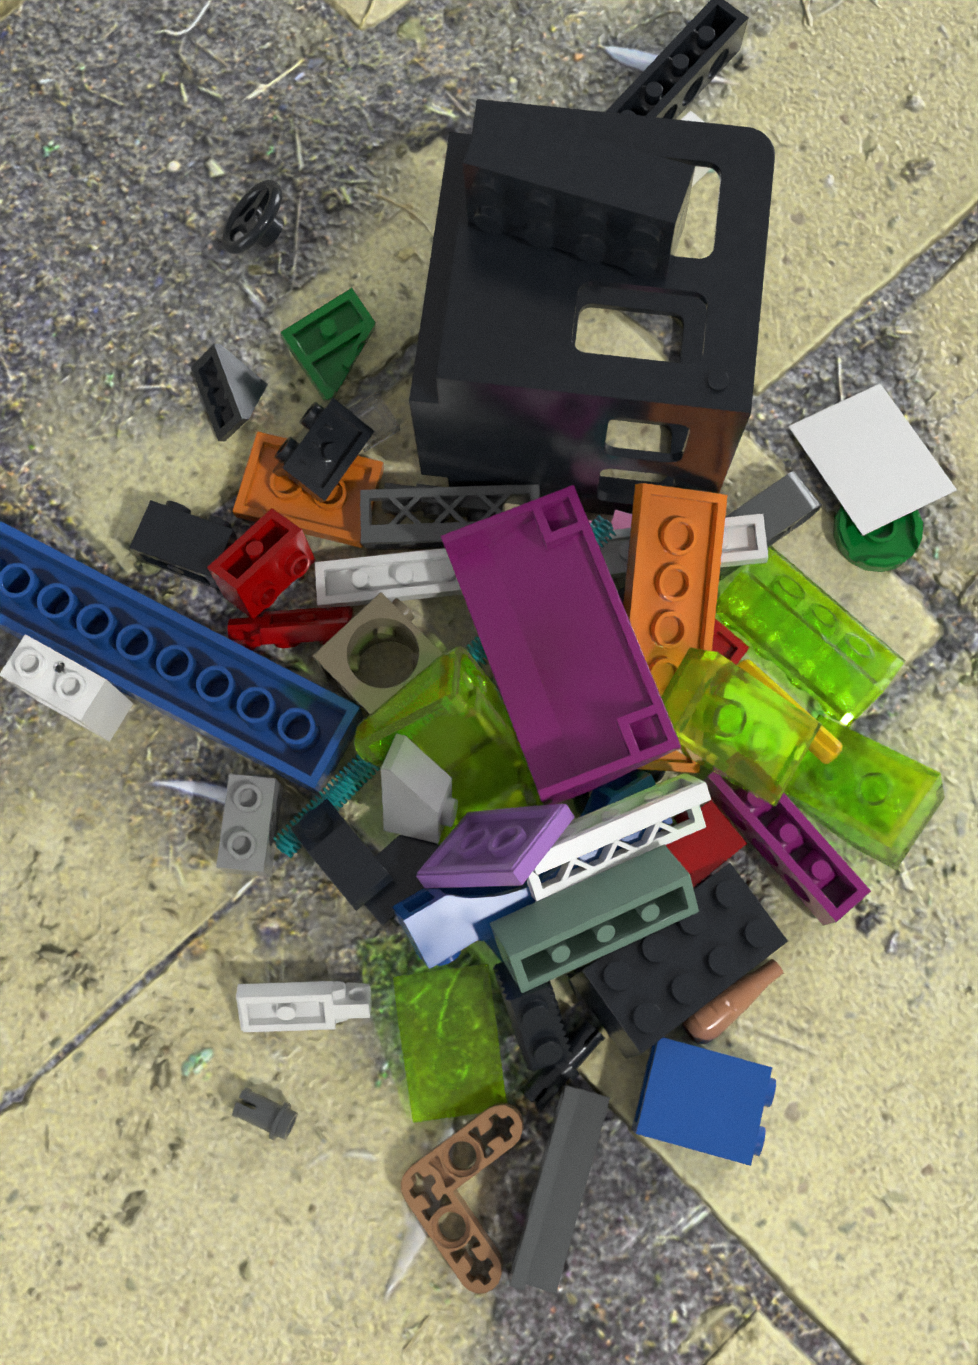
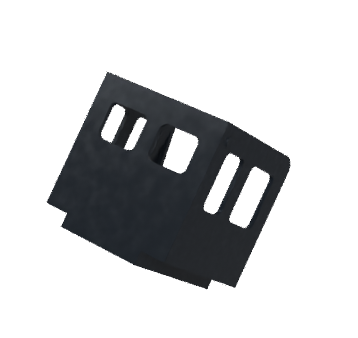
M477 99L472 134L449 132L409 396L421 475L448 478L449 487L539 484L540 497L574 485L584 511L604 515H614L615 510L632 514L635 484L640 483L719 494L752 410L775 163V149L771 140L763 132L744 126ZM483 108L495 109L692 166L713 169L719 175L720 186L712 253L700 259L674 256L666 280L653 276L641 278L619 266L605 262H586L571 252L554 247L538 248L523 238L502 232L499 234L487 233L479 229L475 224L468 223L463 160ZM586 308H600L676 317L683 324L680 363L582 352L575 347L579 315ZM618 420L666 427L672 437L670 453L617 448L608 445L605 441L609 421ZM605 469H618L667 475V477L660 482H649L600 476V472ZM530 496L511 497L507 503L522 505L530 502Z

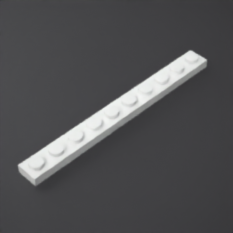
M763 514L725 518L720 567L767 563L768 550ZM631 528L613 530L616 536L610 533L609 535L612 540L606 537L605 539L608 544L602 541L601 543L604 548L599 546L612 579L626 577ZM445 548L315 562L317 606L319 608L367 605L380 592L391 602L395 598H398L400 601L463 595Z

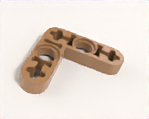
M497 1102L489 1106L414 1162L404 1173L401 1181V1193L404 1200L462 1285L467 1290L476 1294L487 1293L497 1286L504 1269L503 1258L457 1188L511 1149L519 1141L524 1129V1120L521 1112L514 1105L507 1102ZM497 1113L501 1119L510 1116L514 1121L509 1128L512 1136L506 1138L502 1133L494 1136L487 1143L494 1151L487 1154L482 1140L471 1130L474 1127H478L479 1133L482 1136L494 1124L492 1115ZM459 1141L470 1143L476 1152L475 1163L466 1169L456 1167L450 1159V1148ZM417 1172L423 1178L430 1174L434 1177L435 1182L431 1187V1191L438 1201L442 1198L443 1194H447L450 1201L441 1204L432 1216L426 1211L434 1203L428 1193L422 1191L417 1194L413 1190V1186L417 1181L415 1176ZM455 1212L464 1219L466 1231L462 1237L449 1239L441 1233L439 1219L443 1214ZM472 1236H475L479 1241L474 1243L471 1249L477 1259L484 1261L488 1258L492 1261L488 1272L490 1278L488 1279L481 1273L475 1277L470 1273L473 1259L467 1250L463 1252L461 1257H458L454 1252L463 1248Z

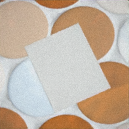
M881 384L875 385L788 426L862 535L957 491Z

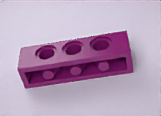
M743 746L703 780L707 784L711 799L823 926L839 921L871 892L867 885Z

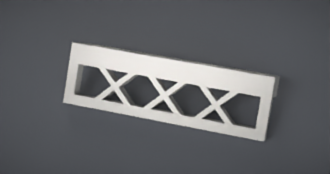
M683 773L572 820L526 881L532 898L539 901L661 845H667L705 828L706 825L700 804L711 800L706 782ZM687 810L689 819L674 826L662 822ZM659 827L665 829V830H663V831L657 833ZM646 828L642 839L630 845L620 840ZM617 845L622 847V849L615 851ZM604 846L599 859L589 863L578 859V857ZM574 864L580 866V867H578V868L572 870ZM562 865L555 878L543 883L540 882L538 874Z

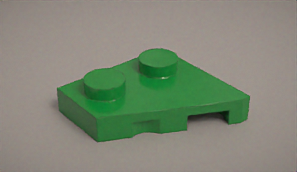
M350 288L284 329L280 334L282 340L325 402L333 397L335 398L375 330L376 322L353 288Z

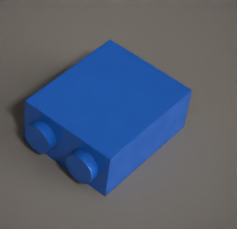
M663 1037L650 1048L631 1130L638 1135L751 1166L753 1155L760 1156L764 1146L766 1129L760 1126L764 1106L770 1107L775 1095L776 1079L771 1078L772 1067Z

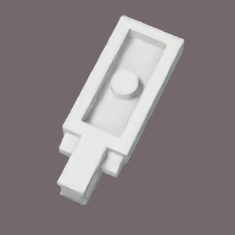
M333 981L238 984L236 992L240 1027L243 1032L336 1029V1023L352 1018H370L371 988L370 984L347 982L345 984L339 981L334 983Z

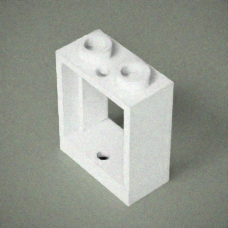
M26 634L0 673L1 677L34 700L109 742L133 705L126 696L105 678Z

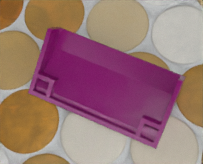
M574 485L441 535L543 805L557 804L589 792L681 748Z

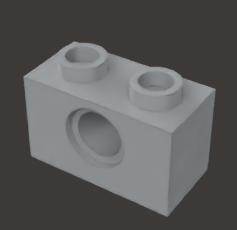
M229 774L216 868L225 873L263 877L272 876L276 842L272 837L277 838L283 786L276 778Z

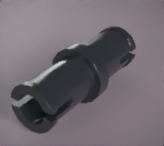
M584 1017L580 1019L579 1024L568 1035L573 1051L571 1057L539 1069L525 1086L520 1088L523 1095L530 1102L534 1101L535 1106L541 1111L546 1108L545 1106L569 1078L575 1080L580 1072L577 1069L601 1041L606 1039Z

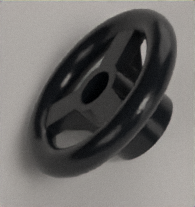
M265 180L256 184L237 203L223 230L222 243L227 252L239 254L251 248L255 243L266 248L278 238L283 229L284 221L277 216L282 200V190L276 181ZM238 232L246 233L243 237L235 241V235Z

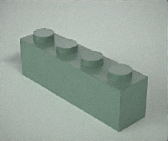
M664 844L491 922L490 926L503 962L521 993H524L699 912L690 874Z

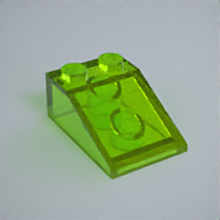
M691 647L688 649L661 696L681 745V748L676 751L775 807L822 725L719 652Z
M819 714L816 720L842 743L841 753L829 764H824L799 742L798 744L802 749L801 759H787L773 781L795 806L849 845L897 870L945 798L941 773Z
M489 964L394 976L393 984L413 1123L479 1114L497 1102H507Z

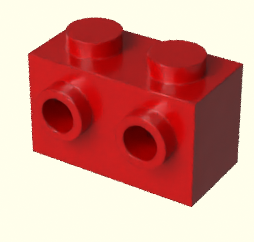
M271 508L207 568L224 598L251 619H255L265 608L270 607L277 597L297 578L302 577L316 559L303 530Z

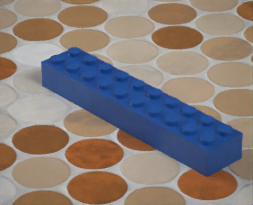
M0 521V629L21 640L26 634L105 678L120 692L318 796H320L318 794L319 791L323 793L322 788H326V784L330 781L364 719L360 706Z

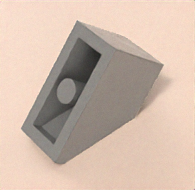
M396 734L381 767L384 831L438 844L444 827H452L457 813L458 799L452 798V778L408 737Z

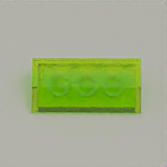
M769 546L767 548V563L748 564L717 599L716 614H718L724 626L732 631H737L749 641L754 651L761 658L772 661L780 668L794 687L806 691L819 702L827 716L840 721L849 728L884 692L906 660L773 546Z

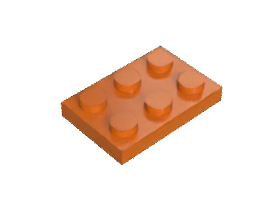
M257 431L233 508L235 517L257 522L273 508L300 527L306 535L362 548L360 490L379 489L384 471V463L357 456L326 501L320 503L287 476L278 477L272 472L279 463L274 456L287 438ZM371 501V511L373 510L375 501Z

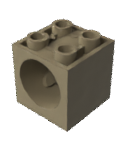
M380 592L324 644L313 657L323 678L344 699L360 706L364 719L383 737L380 730H384L387 733L384 727L388 726L391 728L388 723L391 721L395 724L393 718L398 719V713L403 716L401 710L403 709L407 712L405 709L406 705L412 708L409 702L415 703L413 698H418L417 694H422V689L427 691L425 686L429 685L431 687L430 681L436 683L434 677L439 678L438 673L443 674L442 669H446L448 659L444 655L447 648L443 642L430 630L423 634L411 622L415 617L402 601L395 598L391 602ZM397 642L409 647L413 651V673L405 681L393 687L376 688L360 681L355 676V672H359L360 657L368 648L375 644Z

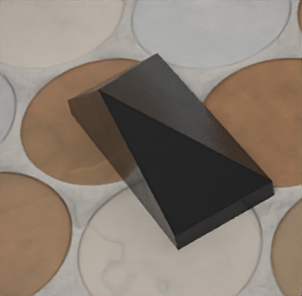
M213 344L191 366L216 437L218 441L225 442L249 420L268 384L221 344Z

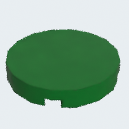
M841 505L834 517L833 536L838 550L851 564L865 571L885 572L899 568L914 555L922 541L923 521L917 509L874 531L862 535Z

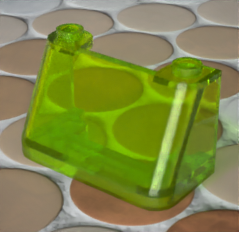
M456 646L441 654L360 722L356 728L354 745L357 753L365 762H371L373 765L381 767L395 735L400 734L408 737L452 778V798L458 799V808L452 827H444L438 842L439 846L467 812L543 805L501 693L471 654L462 646Z

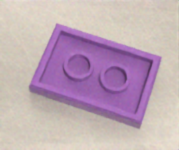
M566 804L467 812L417 872L416 877L424 888L522 886L574 819V815Z

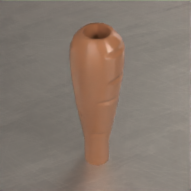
M771 959L756 971L737 980L686 1019L682 1024L684 1030L697 1044H708L716 1039L749 1008L768 985L784 974L782 968L774 959Z

